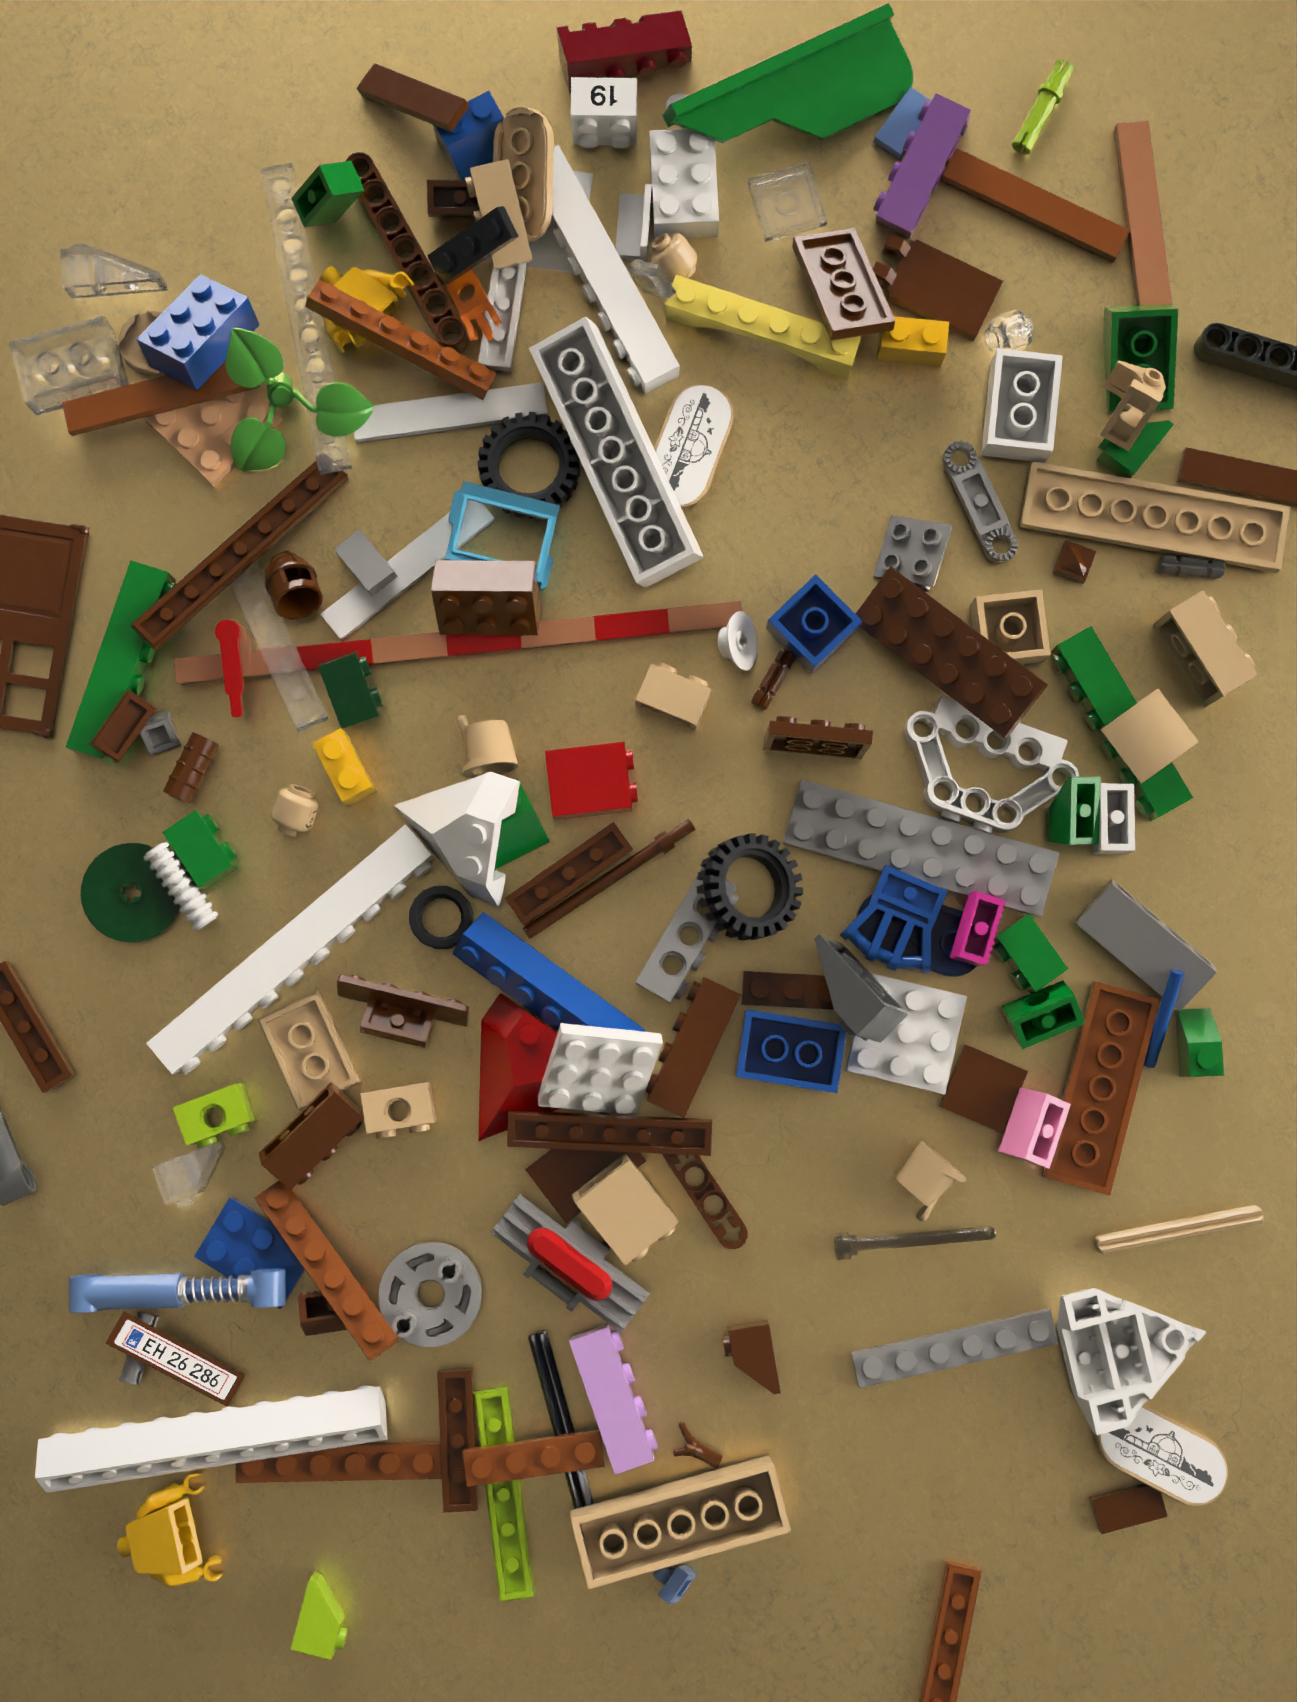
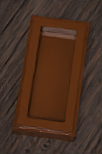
M129 689L126 690L88 745L119 764L156 708Z
M1145 1484L1090 1497L1098 1530L1101 1534L1168 1517L1162 1494Z

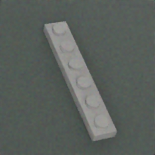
M1046 1308L851 1352L858 1387L862 1388L1059 1343L1051 1310Z

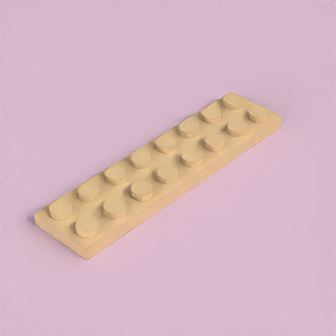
M1032 461L1029 465L1019 527L1179 556L1207 558L1208 561L1212 559L1225 561V564L1278 573L1282 567L1291 507Z

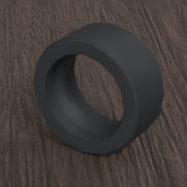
M433 886L423 890L414 899L409 910V924L413 934L421 943L434 949H451L456 947L463 933L474 922V912L470 902L461 892L449 886ZM438 898H446L453 901L461 912V923L458 929L447 937H436L429 934L422 923V913L425 906Z

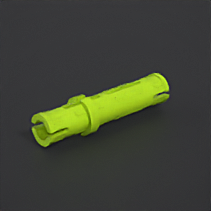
M1056 60L1047 81L1040 85L1038 89L1039 96L1017 137L1012 142V147L1020 153L1022 147H1025L1022 154H1030L1055 104L1060 103L1063 98L1062 91L1075 70L1071 63L1066 61L1065 66L1062 68L1064 60Z

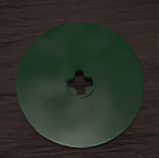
M140 843L116 845L99 854L87 868L81 884L80 896L82 907L90 923L105 936L121 942H142L163 933L176 919L181 906L174 904L175 898L173 895H168V887L161 885L163 880L161 878L157 879L155 876L157 871L155 869L151 870L150 861L144 860L145 854L154 847ZM132 884H136V889L141 892L140 897H134L132 902H128V896L123 894L124 889H130Z

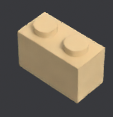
M659 663L658 666L650 664L635 699V706L696 731L711 696L712 689L707 687L708 683L696 676L690 675L689 679L677 675V669L664 663Z

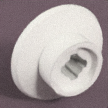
M738 611L731 616L727 627L720 629L718 647L725 659H732L733 663L742 670H750L754 666L758 655V640L750 617L746 613Z

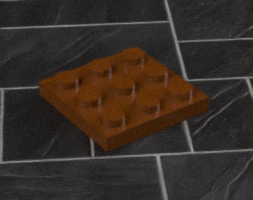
M778 716L776 721L770 720L764 736L763 750L862 759L872 745L873 730H865V725L858 723H845L844 728L832 727L831 722L826 720H811L810 724L797 723V719L794 717Z

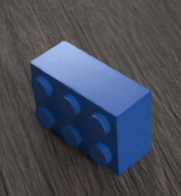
M200 274L136 340L151 368L197 391L225 362L232 329L241 328L254 332L260 324L247 296Z
M746 1009L734 1077L838 1093L847 1032L840 1024Z

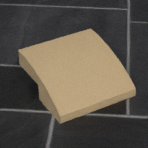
M1159 688L1101 729L1140 783L1149 779L1199 742Z

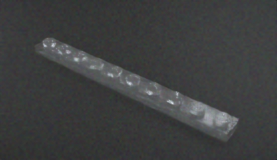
M287 163L260 168L303 393L304 397L313 406H317L316 395L318 391L325 385L335 382L323 316L304 307L308 296L316 285L306 228H304L291 199L298 191L293 164ZM307 409L320 475L352 469L346 436H329L319 431L316 426V416L318 413H313Z

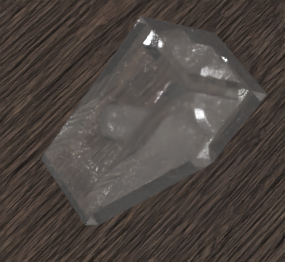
M223 1141L213 1143L152 1167L165 1206L176 1202L177 1208H181L197 1201L195 1195L206 1190L225 1149Z

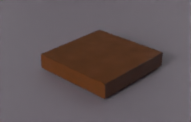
M964 1045L939 1107L1003 1133L1011 1115L1019 1088H1022L1028 1071L971 1046Z

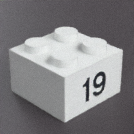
M571 77L573 145H580L584 148H594L597 145H611L619 149L627 148L630 145L637 146V78Z

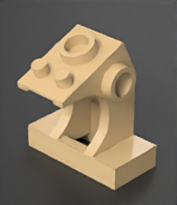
M1118 360L1103 388L1122 399L1103 428L1100 436L1129 451L1159 405L1166 387L1163 375L1158 370L1153 368L1146 369Z

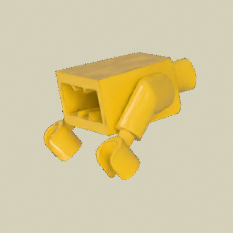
M331 266L320 277V280L325 283L334 285L342 292L366 302L369 306L388 316H392L400 308L394 292L401 298H405L406 293L403 289L408 285L414 286L413 281L402 271L393 275L371 269L362 271L357 267H352L342 276ZM323 317L326 334L334 341L340 353L345 352L343 346L351 342L357 349L367 340Z
M193 1472L185 1478L184 1483L180 1485L174 1483L151 1493L137 1509L136 1519L127 1523L125 1528L127 1535L119 1538L117 1550L122 1557L132 1556L134 1569L137 1573L149 1574L152 1579L169 1587L196 1582L202 1576L209 1581H217L222 1576L223 1571L211 1572L208 1569V1566L211 1564L222 1562V1558L218 1555L209 1556L203 1566H198L203 1561L188 1497L182 1499V1495L185 1493L195 1495L205 1488L204 1485L195 1490L189 1486L190 1478L196 1477L201 1473Z

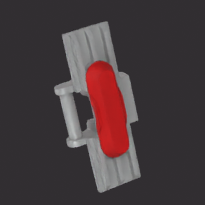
M519 1194L490 1233L528 1261L530 1265L523 1275L527 1278L531 1276L567 1304L566 1308L572 1312L577 1304L581 1302L621 1333L650 1293L604 1259L611 1247L606 1241L603 1240L600 1243L581 1229L582 1223L573 1218L565 1229ZM542 1262L553 1273H555L566 1283L577 1289L578 1292L574 1293L563 1283H561L559 1280L553 1277L550 1273H548L546 1270L540 1267L539 1264Z

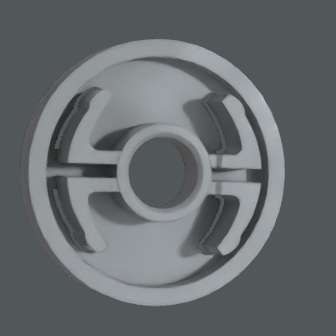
M423 1242L402 1251L387 1266L379 1286V1306L386 1322L399 1338L420 1347L443 1346L458 1339L470 1328L476 1319L482 1302V1283L475 1265L462 1251L442 1242ZM433 1258H434V1260L427 1261V1262L422 1263L421 1265L417 1266V1264H419V1263H421V1262H423V1261L430 1260V1259H433ZM396 1276V1279H395V1282H394V1285H393V1290H392V1293H391V1301H392V1303H391V1302H390V1299H389V1295H390V1292H391V1287H392V1283H393L394 1277ZM436 1281L442 1286L444 1298L439 1305L428 1306L420 1300L419 1288L422 1283ZM466 1285V1286H465V1290H464V1297H463L462 1303L459 1304L460 1301H461V1298H462V1294H463V1286ZM454 1326L452 1329H450V1330H448V1331H446V1332H443V1333L438 1334L439 1332H442V1331L447 1330V1329H449L450 1327ZM427 1329H429V1330H428V1334H430V1335H436V1336H429V1335H427V1333H426V1332H427Z

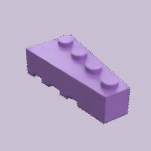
M937 93L932 102L925 101L918 116V120L922 122L916 133L913 131L909 133L903 146V150L907 151L902 163L895 162L888 177V180L892 181L887 193H880L873 210L877 211L876 222L911 238L930 201L931 196L929 195L931 191L936 189L942 178L946 161L951 159L957 148L960 135H964L969 125L970 109Z

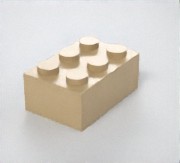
M1203 590L1169 610L1153 626L1206 708L1258 675L1255 671L1256 665L1252 657L1246 652L1243 653L1238 645L1236 632L1229 624H1225L1219 615L1220 609L1213 597L1207 596Z

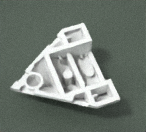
M488 772L394 805L469 896L496 906L501 905L506 874L494 870L502 820L516 811L520 781Z
M1095 1288L1061 1296L1057 1331L1073 1396L1093 1433L1100 1435L1129 1427L1137 1417L1135 1414L1148 1399L1151 1400L1185 1359V1353L1195 1341H1200L1206 1331L1181 1323Z

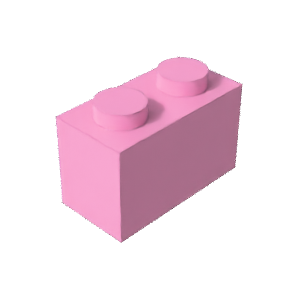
M1020 1087L999 1152L1023 1162L1049 1169L1071 1104L1049 1094Z

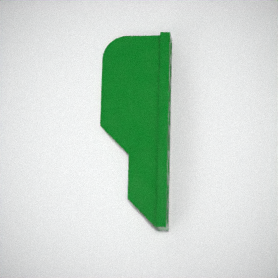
M887 3L671 103L662 116L668 127L678 125L720 143H725L771 120L822 141L899 104L909 88L912 87L913 69L890 21L895 14L890 4Z

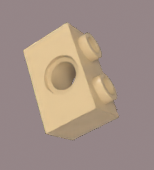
M431 1082L360 1093L366 1134L376 1133V1139L397 1136L396 1129L409 1127L410 1133L430 1130L429 1123L437 1122ZM397 1101L405 1103L408 1108V1114L402 1121L396 1120L391 1113V1108Z

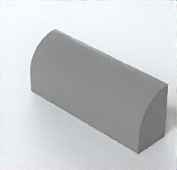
M1113 879L1091 901L1076 922L1079 927L1162 997L1171 970L1183 972L1184 977L1174 1006L1179 1011L1217 973L1214 964Z

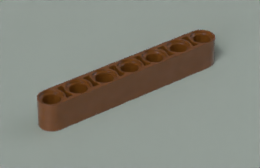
M364 152L352 153L346 161H352L356 172L362 169L368 170L364 176H359L365 191L358 197V200L397 271L405 272L413 283L421 277L429 279L422 286L415 284L413 287L411 285L406 286L437 342L455 349L460 354L463 353L468 344L463 322L386 183L368 154ZM373 197H383L379 203H370ZM388 224H398V227L395 230H385V227ZM411 250L414 252L409 258L399 257L403 251ZM434 305L444 306V309L439 313L429 312L430 308ZM450 332H457L460 334L459 337L453 341H447L444 339L445 335Z

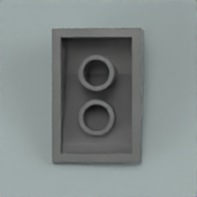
M819 934L815 938L834 1011L842 1019L839 1024L852 1037L857 1035L864 1041L870 1039L881 1043L909 1014L844 944Z

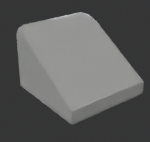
M169 709L153 713L139 733L149 756L181 744Z

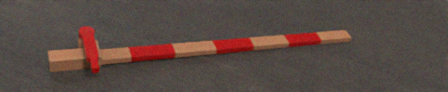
M741 601L540 621L538 635H448L433 632L253 651L251 636L248 635L243 624L235 620L225 619L221 620L215 628L216 638L220 641L221 654L173 659L176 684L180 685L224 680L225 693L229 695L231 715L238 718L244 715L242 693L245 691L243 678L319 670L318 665L320 663L358 651L360 657L366 656L369 665L719 629L727 627L731 616L738 611H742Z

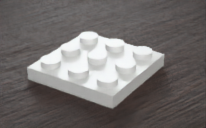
M871 973L909 1015L881 1043L870 1039L864 1041L857 1035L853 1037L846 1071L945 1094L967 996Z
M561 1023L537 1096L538 1106L637 1115L663 1044L661 1034Z

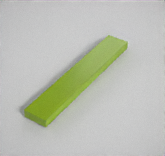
M508 1386L474 1391L480 1447L515 1442ZM520 1479L485 1484L499 1601L506 1602L534 1598Z

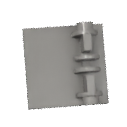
M891 515L873 577L882 578L891 566L911 582L917 584L923 591L929 592L930 587L935 586L952 524Z

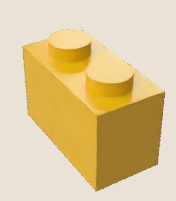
M894 316V330L879 333L877 361L941 367L947 351L949 322Z
M342 728L312 743L337 794L347 807L377 792L349 736Z

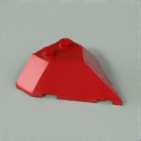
M502 993L498 995L481 1020L478 1142L508 1130L509 1110L553 1112L561 1109L538 1106L537 1098L557 1032Z

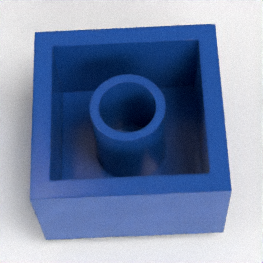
M815 574L768 619L766 629L813 674L859 629L862 620Z

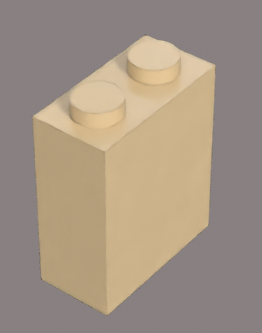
M626 1153L618 1157L572 1194L575 1204L624 1265L630 1261L636 1262L644 1257L651 1244L656 1240L662 1241L669 1237L675 1230L674 1226L679 1223L673 1212Z

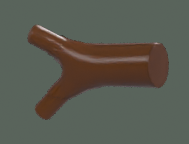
M681 1422L679 1427L687 1444H685L684 1448L673 1450V1455L675 1457H694L714 1468H718L722 1455L702 1445L688 1431L685 1422Z

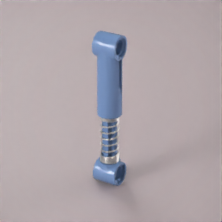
M279 1268L253 1270L250 1275H239L238 1278H233L230 1275L228 1279H224L221 1275L219 1279H215L214 1276L206 1279L203 1276L200 1280H197L194 1276L191 1280L190 1277H186L183 1273L116 1276L87 1274L69 1277L70 1313L116 1309L183 1308L185 1304H191L194 1301L200 1304L203 1300L208 1304L212 1300L215 1303H219L221 1300L227 1303L230 1299L236 1303L240 1300L242 1303L249 1302L251 1307L257 1308L286 1305L285 1269Z

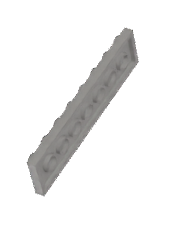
M803 779L800 782L783 840L785 845L882 872L883 867L887 865L948 892L966 897L974 891L994 896L1006 902L1002 907L1038 918L1042 917L1059 852Z

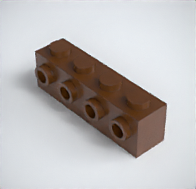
M705 977L702 978L700 983L694 981L686 998L691 1001V1004L686 1014L680 1011L672 1030L677 1032L673 1043H665L658 1058V1061L663 1063L658 1075L652 1073L645 1090L648 1093L646 1099L648 1102L682 1118L685 1117L741 994Z

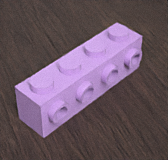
M607 1323L571 1336L569 1343L614 1474L617 1475L654 1461L653 1450L658 1449V1444L652 1428L645 1429L642 1417L647 1415L641 1396L634 1397L630 1384L635 1383V1378L629 1362L623 1364L619 1351L623 1350L624 1347L618 1330L611 1331L610 1325Z

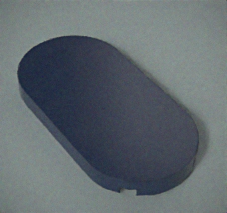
M872 895L863 901L856 917L868 906ZM942 905L931 931L930 972L947 977H958L971 972L977 967L950 958L963 911ZM875 910L858 928L870 942H872L883 916V912ZM892 917L881 943V948L891 952L894 951L905 921ZM914 926L902 956L921 955V928Z

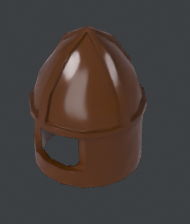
M287 550L271 558L265 570V588L271 597L277 614L282 618L294 620L310 616L317 611L322 604L323 595L317 582V574L314 567L309 565L302 557Z

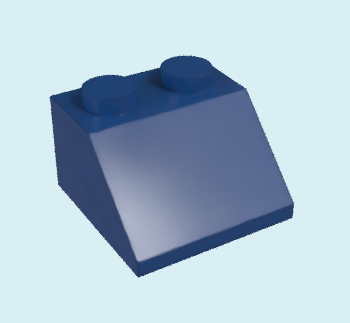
M490 91L467 101L470 107L452 132L433 125L436 139L459 180L471 177V167L493 162L494 134L500 121L503 122L504 117Z

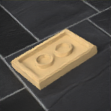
M320 991L257 1019L298 1111L303 1110L330 1082L334 1083L341 1091L361 1083Z

